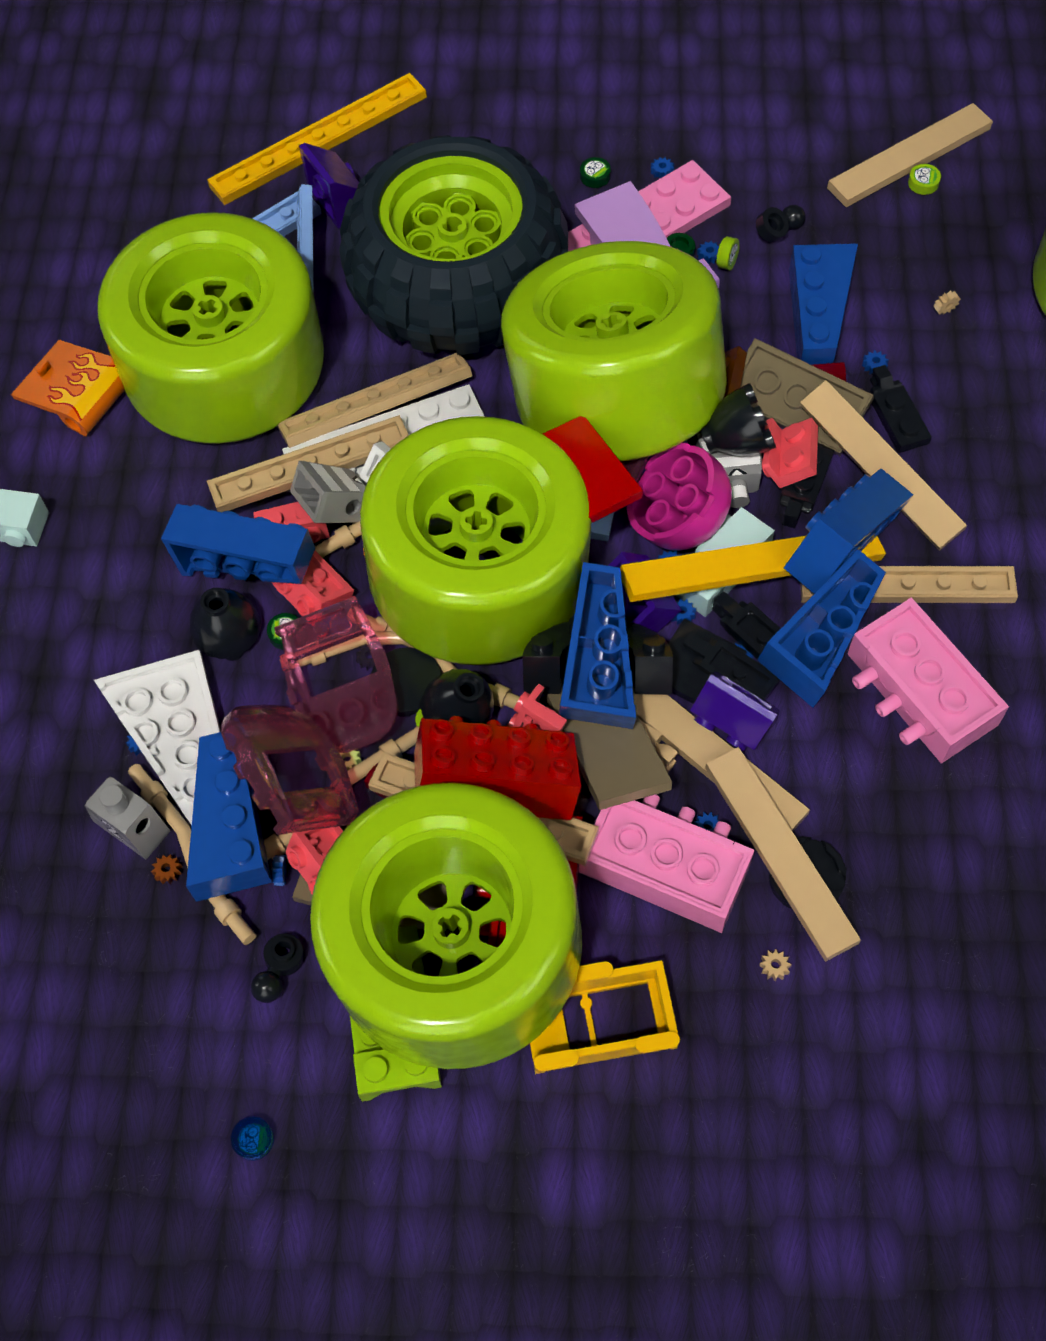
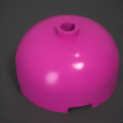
M685 442L667 451L653 455L643 465L642 468L646 471L638 482L639 486L643 489L642 498L627 505L628 519L637 533L658 547L679 551L703 544L720 529L731 506L732 488L725 468L715 457L705 449L690 446Z

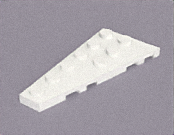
M199 650L94 680L191 826L199 737L221 732L203 658Z

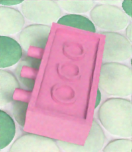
M912 597L856 632L852 638L848 655L862 671L852 678L854 686L857 689H862L873 683L885 697L883 701L875 706L877 713L881 717H885L896 710L909 725L908 728L899 733L900 740L905 745H909L920 738L941 764L999 726L1009 708L1006 702Z
M657 794L644 797L642 803L634 800L602 809L594 824L599 827L597 838L586 866L579 864V873L722 933L751 865L754 849L727 839L731 826L726 822L718 821L713 832L691 824L695 811L689 807H682L678 817L657 810L656 808L660 801V797Z

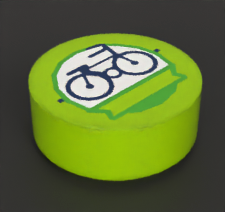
M930 164L916 165L910 171L908 185L917 194H932L939 187L941 173L935 166Z
M729 236L723 238L717 253L716 263L718 268L732 270L739 253V239Z

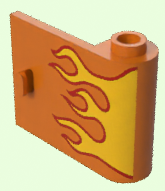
M58 340L12 392L11 396L15 400L57 414L68 428L83 436H87L125 389L111 356Z

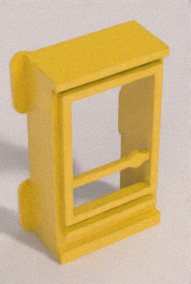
M606 961L579 966L576 981L568 998L582 995L580 1006L585 1011L591 1047L574 1050L569 1048L562 1010L542 1034L530 1043L535 1074L631 1055L677 1049L680 1037L678 1035L663 961L613 969L612 964ZM647 984L658 1034L597 1045L590 1010L592 1000L588 998V994Z

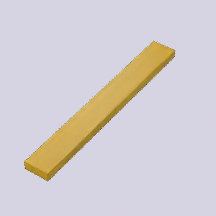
M408 73L207 179L209 187L220 201L226 205L303 164L299 145L307 143L330 150L427 98L426 89L411 73Z
M806 536L623 564L620 566L621 579L630 602L791 576L784 569V566ZM878 536L861 551L873 562L881 561L886 555Z

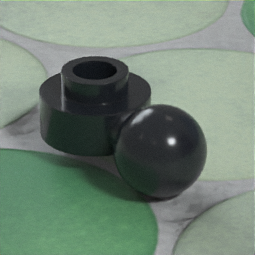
M789 205L783 211L770 207L757 217L756 229L764 240L776 242L786 235L788 230L801 228L805 222L806 214L803 208L798 205Z
M290 934L275 935L268 940L264 947L263 954L268 969L258 973L251 982V993L259 1002L270 1003L275 1001L280 996L283 988L281 976L294 974L303 964L304 953L302 944L299 939ZM280 948H288L290 950L285 956L276 954Z

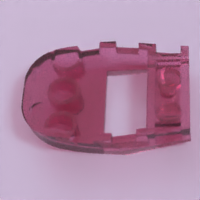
M355 596L275 627V634L282 638L284 654L280 655L282 671L285 672L288 686L286 693L290 705L295 707L302 720L300 723L306 735L315 746L330 753H348L379 741L392 729L398 716L399 707L385 648ZM364 635L377 672L311 697L299 660Z
M247 705L232 709L223 719L221 734L226 749L234 752L237 763L233 768L238 778L247 779L254 789L255 793L252 795V798L259 809H270L278 822L273 828L277 835L346 826L357 816L359 809L345 762L329 737L308 715L285 706ZM315 750L317 753L315 760L322 771H327L332 782L330 787L283 792L266 755Z

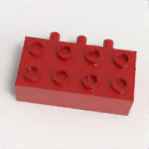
M453 716L449 721L421 718L414 751L415 787L433 783H463L481 786L516 800L538 818L572 819L581 789L574 733L538 730V726L533 723H529L522 728L501 726L498 720H490L487 724L466 723L459 716Z

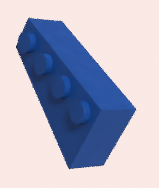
M858 244L793 245L789 278L796 352L798 359L810 365L834 363Z
M879 469L871 477L865 474L856 483L854 488L850 486L838 500L835 498L825 508L823 513L819 511L813 516L805 527L809 533L784 566V569L815 594L857 549L862 551L869 542H872L898 516L914 494L883 469Z
M176 504L161 537L163 544L182 576H192L194 571H204L203 575L205 577L218 578L220 572L229 573L234 579L247 580L249 575L253 574L262 581L301 584L315 551V545L308 529L298 524L290 523L285 525L271 522L263 517H256L255 519L243 517L232 511L218 512L207 510L203 506L195 504L191 506Z
M857 549L767 642L757 661L814 708L825 693L886 572Z
M583 562L559 715L566 719L633 729L636 721V709L633 698L632 671L630 670L621 569L619 567Z
M237 728L199 737L186 887L196 902L272 883L246 748Z

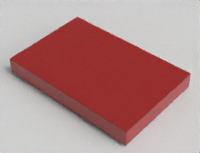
M579 416L543 433V435L563 449L578 468L586 486L589 501V518L592 523L642 498L643 489L585 417Z

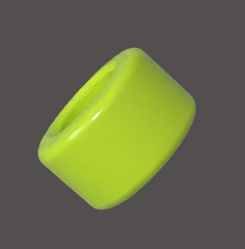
M197 213L177 217L148 229L132 240L117 255L102 280L97 303L101 332L129 400L141 416L159 430L171 436L197 443L220 444L238 442L274 429L279 423L296 413L312 394L321 374L324 346L310 276L296 248L287 238L268 225L248 217L230 213ZM234 325H239V327H237V328H235L234 330L228 332V330H229L232 326H234Z
M614 241L580 247L558 255L533 269L518 282L505 302L502 311L501 329L518 414L523 425L541 434L582 416L590 422L620 461L635 460L667 451L693 437L708 424L716 407L724 399L727 373L721 299L718 286L713 275L702 263L679 249L643 241Z
M482 416L459 417L433 423L417 430L394 445L378 462L368 479L363 493L360 526L368 581L374 603L388 626L402 640L422 653L447 662L466 665L496 664L522 657L524 649L532 637L554 625L568 622L575 613L583 562L588 563L592 521L589 518V501L584 480L572 459L555 442L530 427L506 419ZM506 528L523 540L522 543L514 544L502 539V530ZM451 529V532L447 534H442L443 532ZM457 546L464 550L466 555L464 559H459L442 552ZM490 550H494L500 555L492 559L479 560L480 554Z
M433 783L406 789L388 796L360 814L340 834L327 853L314 885L310 923L313 946L320 968L330 987L359 1028L380 1047L399 1058L415 1064L441 1069H466L499 1061L521 1050L541 1035L562 1010L571 994L581 961L582 929L575 882L570 864L562 847L546 825L529 809L502 793L471 784ZM439 884L445 885L447 903L442 907L431 910L420 901V893ZM469 885H476L491 895L490 901L477 911H471L462 905L465 890ZM412 918L425 924L423 938L407 944L400 943L399 929L401 920ZM498 920L506 923V936L499 947L486 944L480 940V931L484 924ZM457 927L459 928L460 933L458 935L451 933L446 937L445 931L447 929L454 931ZM428 953H433L442 959L439 976L416 973L413 971V966ZM473 954L482 961L478 966L458 974L457 963L460 959Z

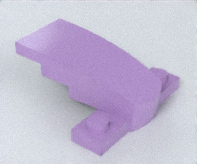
M631 181L575 204V214L590 233V243L592 245L614 241H643L670 246L656 218ZM704 258L698 260L713 275L719 288L720 279Z

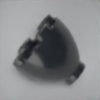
M751 383L727 395L716 407L708 424L701 429L702 436L710 453L717 450L736 456H751L777 448L770 430H762V427L768 424L759 405L753 407L752 405L757 403L758 400Z
M211 588L205 591L195 602L190 614V634L197 649L207 656L227 659L229 661L240 659L244 652L257 641L262 625L261 618L252 602L238 591L227 588Z
M452 669L439 674L428 684L420 700V709L425 719L449 721L451 717L459 716L466 723L487 724L494 712V698L488 683L479 674L468 669Z

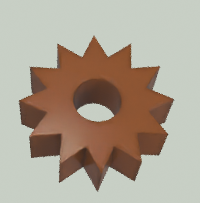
M164 854L162 859L156 858L157 863L152 864L155 869L151 871L155 875L154 879L156 881L160 880L162 885L166 881L171 885L172 879L178 881L176 876L182 875L179 871L182 868L177 857L173 858L171 854L167 858ZM170 867L169 871L163 872L164 868Z

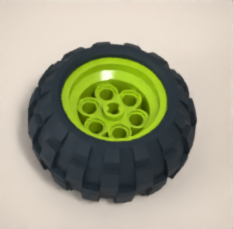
M451 135L430 137L429 140L409 143L394 150L393 155L389 156V159L377 162L360 180L353 199L349 198L340 228L341 244L339 253L346 284L365 315L369 313L377 329L389 338L400 342L410 341L413 349L438 354L443 350L457 351V355L478 353L479 348L491 344L497 347L503 345L501 329L502 311L514 287L539 265L568 252L567 221L561 211V203L546 176H541L538 170L533 168L529 160L510 147H499L491 143L489 139L475 136L451 137Z

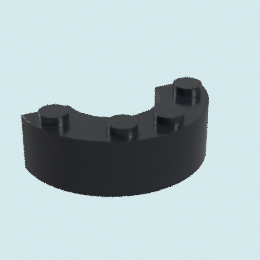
M571 617L568 622L554 625L531 638L522 656L524 692L526 691L531 694L539 683L545 687L542 694H561L574 617ZM625 618L634 693L672 694L673 654L669 644L662 636L651 629L629 622Z

